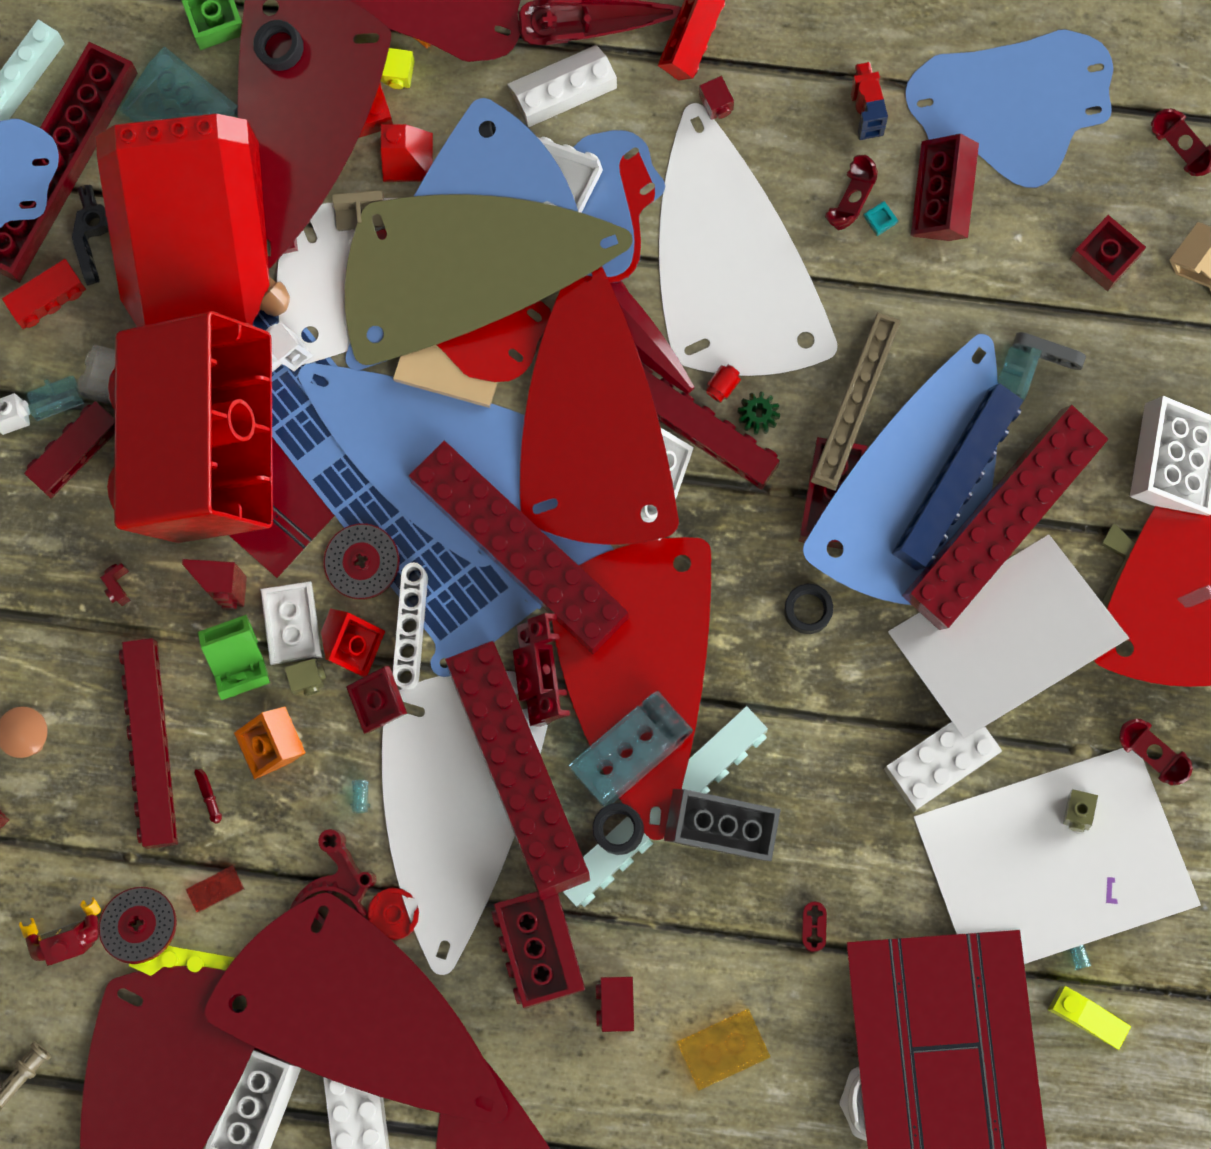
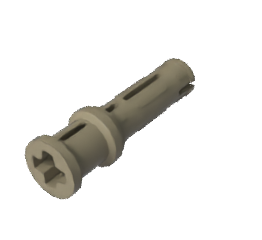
M33 1042L30 1045L31 1049L22 1060H17L16 1068L0 1086V1111L28 1078L35 1077L37 1074L36 1070L41 1064L52 1057L40 1044Z

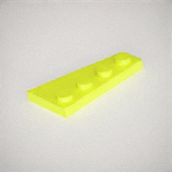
M168 946L162 954L153 960L140 964H129V966L151 976L163 967L171 968L173 966H187L192 972H198L202 967L227 970L235 958Z

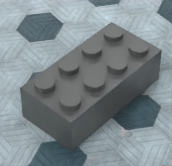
M673 789L664 841L760 861H772L781 809L686 789Z

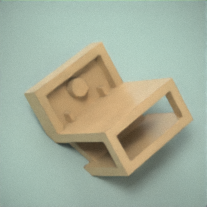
M1197 222L1171 257L1170 263L1176 275L1207 286L1210 291L1211 226Z

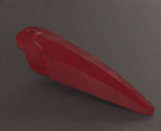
M534 0L524 4L519 11L520 36L523 41L531 45L568 43L571 40L615 34L671 20L678 17L681 7L639 0Z
M622 281L610 283L625 316L641 362L678 389L689 394L695 389L694 385L667 340L644 309L628 292Z

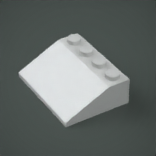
M1165 396L1145 403L1130 492L1131 498L1153 506L1207 516L1211 515V415Z

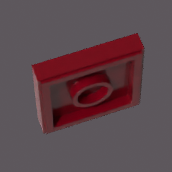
M384 666L346 686L364 734L370 733L408 714L390 666Z

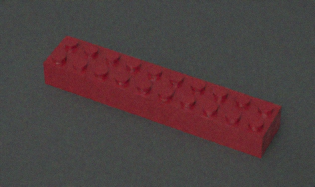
M88 42L40 126L41 129L54 139L59 154L58 167L48 186L46 209L36 219L9 221L0 228V274L18 283L21 282L96 149V136L107 129L135 80L138 72L132 61L94 43ZM47 158L34 159L32 164L34 166H46L49 164V160ZM23 201L19 206L22 209L35 208L36 202Z
M1073 405L1061 409L940 550L934 562L922 571L902 597L938 630L949 628L1109 439Z
M445 440L409 475L413 486L548 613L557 614L556 620L592 654L629 619L628 611Z
M494 641L446 658L448 672L540 900L590 881L589 870Z

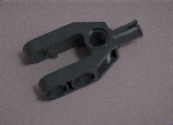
M84 185L86 192L82 186L77 189L83 208L76 213L72 240L83 278L87 286L99 283L100 279L88 239L94 236H101L109 232L105 207L102 204L97 205L93 186ZM92 219H100L96 226H89Z

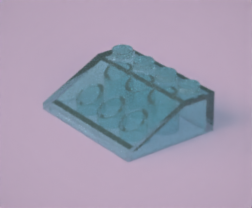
M163 47L148 63L120 108L121 112L134 122L209 114H221L238 118V106L166 47Z

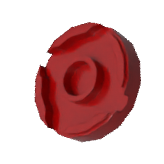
M388 888L375 895L369 904L367 914L368 921L394 941L406 938L414 932L419 919V908L417 906L411 923L402 895L407 898L414 897L400 888Z

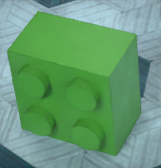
M182 0L200 50L241 36L242 21L234 0Z

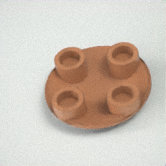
M16 707L6 712L0 719V748L6 754L16 758H25L39 753L43 748L48 732L43 715L29 707Z

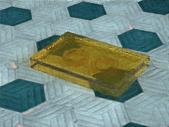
M749 1008L677 1041L698 1091L771 1058Z

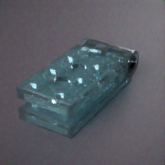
M656 691L646 698L640 707L637 706L572 761L569 767L572 773L604 808L614 803L684 743V740L689 737L693 729L662 694ZM645 732L653 734L652 738L648 741L640 739V736ZM625 749L633 751L632 755L628 758L620 757L621 752ZM605 766L613 767L612 772L608 775L600 774L601 769Z

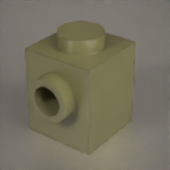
M315 659L285 667L291 692L294 695L302 693L305 696L318 693L319 688L324 687L323 679L327 678L323 664L318 665Z
M1072 789L1068 796L1063 824L1068 825V829L1076 832L1089 830L1093 824L1098 795Z

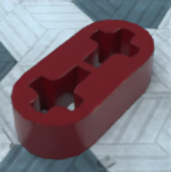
M814 901L808 903L802 912V944L808 951L818 952L826 944L827 912L823 904ZM812 906H816L817 911L822 912V916L817 917L816 925H812V916L807 915V911H811ZM812 928H816V936L821 938V943H817L816 948H813L812 944L807 942V937L812 936Z

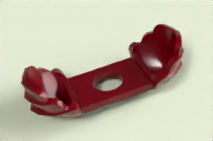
M1172 108L1157 112L1151 122L1152 131L1158 140L1165 138L1187 163L1183 168L1184 171L1188 172L1191 176H1203L1210 173L1211 145L1209 144L1206 147L1184 121L1186 116ZM1183 135H1189L1193 140L1191 148L1183 150L1179 146V139Z
M857 155L853 158V162L850 163V170L847 172V176L852 180L838 208H829V212L825 214V218L837 230L845 229L857 220L873 185L876 183L878 170L876 164L869 156ZM856 191L861 192V198L858 201H849L852 193Z
M1133 719L1122 725L1119 738L1124 750L1127 753L1131 750L1134 751L1160 774L1158 779L1161 782L1176 786L1189 780L1193 770L1191 760L1183 751L1176 754L1149 731L1152 727L1149 722L1142 719ZM1156 744L1161 747L1162 756L1159 759L1152 760L1148 757L1147 749L1150 745Z

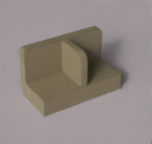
M382 190L332 195L337 230H356L357 224L362 223L361 214L364 208L370 203L384 201ZM375 214L372 217L374 227H385L381 216Z

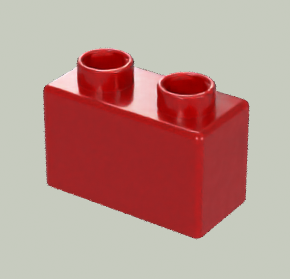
M213 311L119 331L115 337V368L110 374L108 382L109 399L115 410V462L108 477L107 490L110 503L114 509L115 526L120 530L175 543L272 527V338L270 333Z

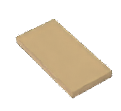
M437 345L400 356L393 380L398 383L488 408L491 406L498 382L468 377Z

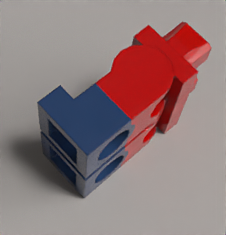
M870 62L857 64L855 66L856 75L853 77L851 98L852 101H856L855 108L861 114L858 127L859 139L864 140L884 136L888 114L879 83V71L872 72Z

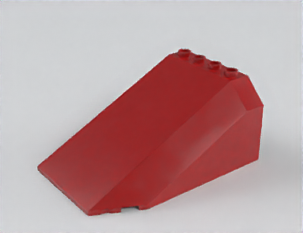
M209 114L117 124L96 136L97 162L119 296L135 325L140 327L213 311L253 326L254 319L260 311V305L265 292L269 289L270 278L259 141L248 121L221 114Z

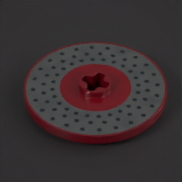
M360 523L343 528L330 540L324 555V570L330 584L342 595L357 600L371 599L384 593L396 579L400 566L399 551L394 540L384 530L371 524ZM360 555L364 558H368V560L365 562L364 568H362L360 565H356V562L359 561L358 557Z
M135 887L119 893L106 905L100 917L99 937L104 949L116 960L127 964H140L153 960L167 949L175 935L177 918L174 907L164 894L152 888ZM137 920H140L143 925H140L136 931L132 926L137 924Z

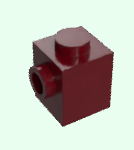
M722 76L699 85L700 99L711 120L717 117L722 119L731 114V111L734 109V99Z

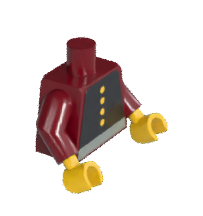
M92 897V902L87 905L85 900H82L80 904L86 914L84 920L40 934L39 936L37 935L38 929L33 918H30L31 924L28 926H23L22 922H20L19 927L23 937L26 938L31 958L35 961H46L47 966L84 954L92 947L98 938V917L96 915L101 911L94 897Z

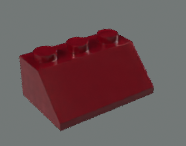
M182 560V565L218 605H222V609L237 610V606L244 607L247 576L235 562Z

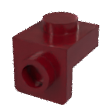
M122 563L119 565L113 564L104 571L105 574L100 578L107 587L104 592L112 603L117 601L121 606H124L131 600L117 581L129 572Z

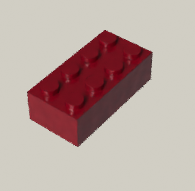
M817 437L798 542L805 543L822 513L857 462L867 451L868 446L853 444L835 491L811 482L827 441L826 438ZM831 540L827 544V547L843 549L842 543L838 540Z

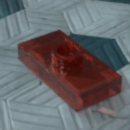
M232 865L185 890L196 912L200 913L245 890L235 867Z

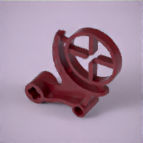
M335 829L325 830L320 834L318 843L320 848L337 864L338 871L334 875L321 877L305 886L294 899L290 909L317 892L326 891V893L333 895V891L347 896L356 905L357 908L354 910L364 917L367 913L361 901L369 887H373L376 884V875L372 872H361L358 869L350 851L345 846L346 837L341 831ZM329 836L337 837L335 840L336 846H328L327 843L330 842L328 840ZM366 875H368L370 879L368 884L364 882V877ZM318 911L315 918L321 924H324L325 918Z

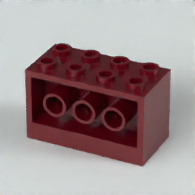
M536 891L494 904L496 910L491 911L495 927H501L503 936L498 938L502 952H508L510 962H506L509 977L511 979L515 978L517 988H513V992L518 1005L522 1004L523 1008L526 1009L586 991L559 894L540 900ZM526 917H529L530 920H535V924H532V929L530 930L521 926L525 922ZM534 942L538 946L542 945V949L539 950V955L537 956L529 953V949L532 948V943ZM540 968L550 973V975L546 976L545 982H542L541 979H536V974L539 973Z

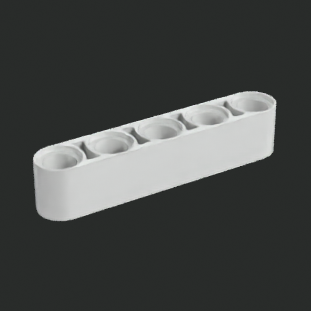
M418 563L405 565L401 573L393 677L396 684L404 690L415 688L418 685L420 676L428 576L424 568ZM412 571H420L421 576L419 580L415 582L409 581V574ZM413 595L418 596L419 601L417 605L408 607L407 599ZM408 621H416V629L409 633L405 632V624ZM406 646H413L414 654L409 658H404L402 656L403 649ZM405 671H410L412 673L410 682L401 683V674Z

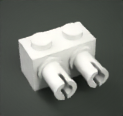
M281 322L270 326L266 330L272 338V372L281 364L295 371L313 356L299 337Z

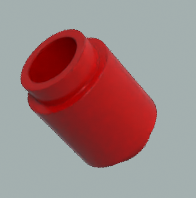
M729 364L726 367L721 365L707 383L708 387L705 392L711 398L721 403L730 396L741 381L738 377L740 372Z

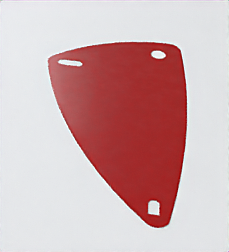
M601 266L591 272L592 279L589 282L584 281L582 277L560 290L547 322L533 370L525 411L520 461L521 512L539 529L556 536L593 544H635L672 535L678 528L679 518L667 452L649 384L625 316L607 275ZM552 498L558 501L556 508L535 514L532 510L533 506L537 503ZM646 505H653L657 509V518L653 522H645L641 518V510Z
M1159 506L1154 507L1130 553L1107 607V610L1129 637L1127 640L1133 644L1134 651L1130 656L1123 657L1117 653L1116 647L1094 660L1097 665L1126 677L1155 684L1185 687L1211 686V515H1201Z
M694 537L662 538L660 540L629 544L598 555L579 565L625 608L629 615V619L594 654L585 648L557 620L552 621L554 634H559V639L555 640L566 686L588 743L616 794L623 804L629 805L639 814L643 821L644 833L652 840L664 838L673 789H682L694 739L703 688L710 623L711 547L704 539ZM679 555H686L691 560V566L685 572H679L673 566L674 559ZM655 694L669 711L672 710L676 714L675 718L689 732V735L679 744L675 742L663 727L659 728L656 724L657 720L643 706V703L650 696ZM653 807L661 809L660 825L649 824L650 812Z

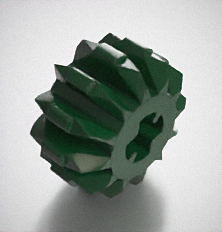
M764 392L759 393V398H756L754 393H750V401L744 398L741 400L743 407H739L737 413L742 416L738 421L742 424L746 423L745 431H749L753 427L754 435H758L761 428L763 433L767 434L769 431L768 426L775 428L777 425L775 420L780 419V413L776 412L779 409V404H771L773 401L772 395L764 399ZM756 409L762 410L761 417H756Z

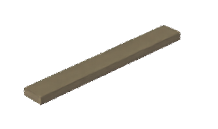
M877 312L813 474L812 483L836 491L901 320Z

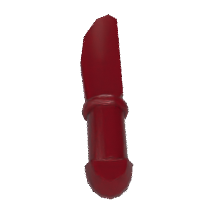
M195 769L194 773L204 798L203 802L206 804L210 815L209 819L211 822L218 824L222 820V814L219 812L215 800L216 796H213L209 779L202 769Z

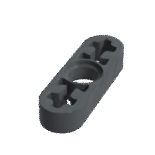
M1023 332L1016 333L1012 345L1018 351L1074 370H1081L1086 359V355L1080 351Z

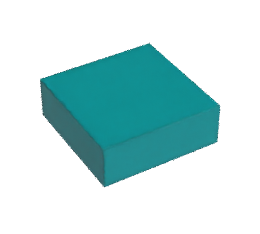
M885 201L863 215L877 236L896 225L899 221Z

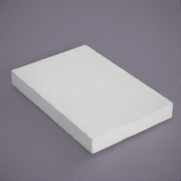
M312 582L261 589L270 664L276 665L321 658L322 653Z

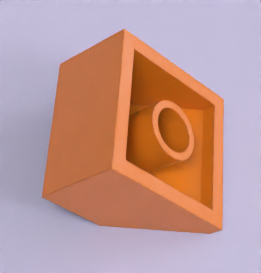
M286 707L262 712L234 732L254 779L284 767L306 753Z

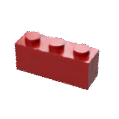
M65 258L1 299L22 329L37 325L40 319L47 314L56 313L60 310L61 305L66 302L78 299L86 288Z

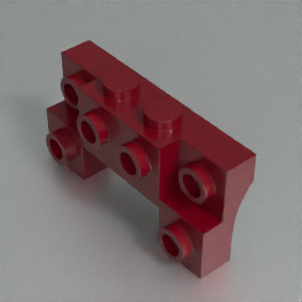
M544 613L529 618L527 623L517 626L519 648L513 650L518 696L519 701L527 702L529 724L534 727H542L557 719L570 716V710H561L559 697L567 695L566 690L558 689L552 644H546L559 639V634L550 633L549 626L550 621L557 619V614Z

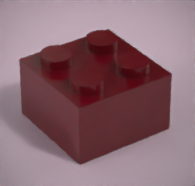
M1107 215L1075 249L1070 260L1108 292L1141 257L1146 246L1111 216Z
M601 977V983H596V999L601 1000V1010H596L597 1027H602V1032L634 1031L633 977Z

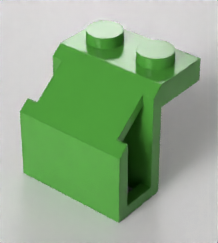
M247 615L198 632L201 649L215 677L217 691L221 700L270 683L265 661L257 645V637Z

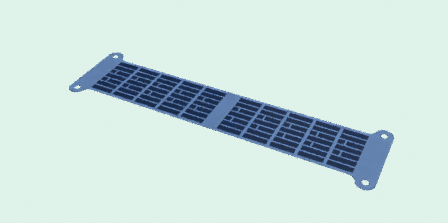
M260 310L254 319L253 326L267 330L270 326L279 323V316L268 315ZM305 327L301 333L302 339L307 343L316 341L315 337ZM331 357L312 362L315 364L337 366ZM281 364L272 372V437L344 528L360 523L371 524L381 528L391 536L400 556L399 571L391 585L398 596H400L401 573L405 565L418 563L424 568L428 576L424 629L433 639L436 646L435 653L431 659V668L438 676H450L448 669L440 666L441 659L449 658L491 641L495 642L535 611L540 604L535 599L532 602L525 601L524 596L527 592L520 585L510 582L495 562L486 567H478L433 539L397 510L353 464L321 420L299 381L298 374L304 365L293 371ZM314 374L311 383L326 387L329 384V380ZM478 548V552L480 554H486L483 550ZM418 570L412 571L409 574V581L415 582L419 580L421 572ZM416 595L410 596L406 602L407 606H416L419 598Z

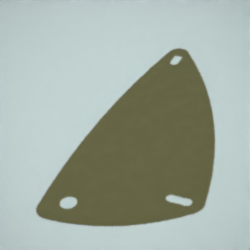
M449 194L396 198L370 203L361 214L362 223L357 224L350 247L345 277L346 323L354 357L362 365L376 364L437 345L500 320L567 287L621 255L631 247L632 235L625 228L581 212L540 202L508 197ZM375 214L381 216L385 226L387 237L384 240L378 238L373 225L372 217ZM615 234L618 244L608 248L600 246L602 239ZM372 326H379L384 332L383 339L378 343H372L367 338V331Z

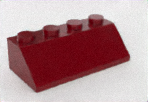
M963 134L922 141L911 236L943 241L968 238L979 149L978 142Z

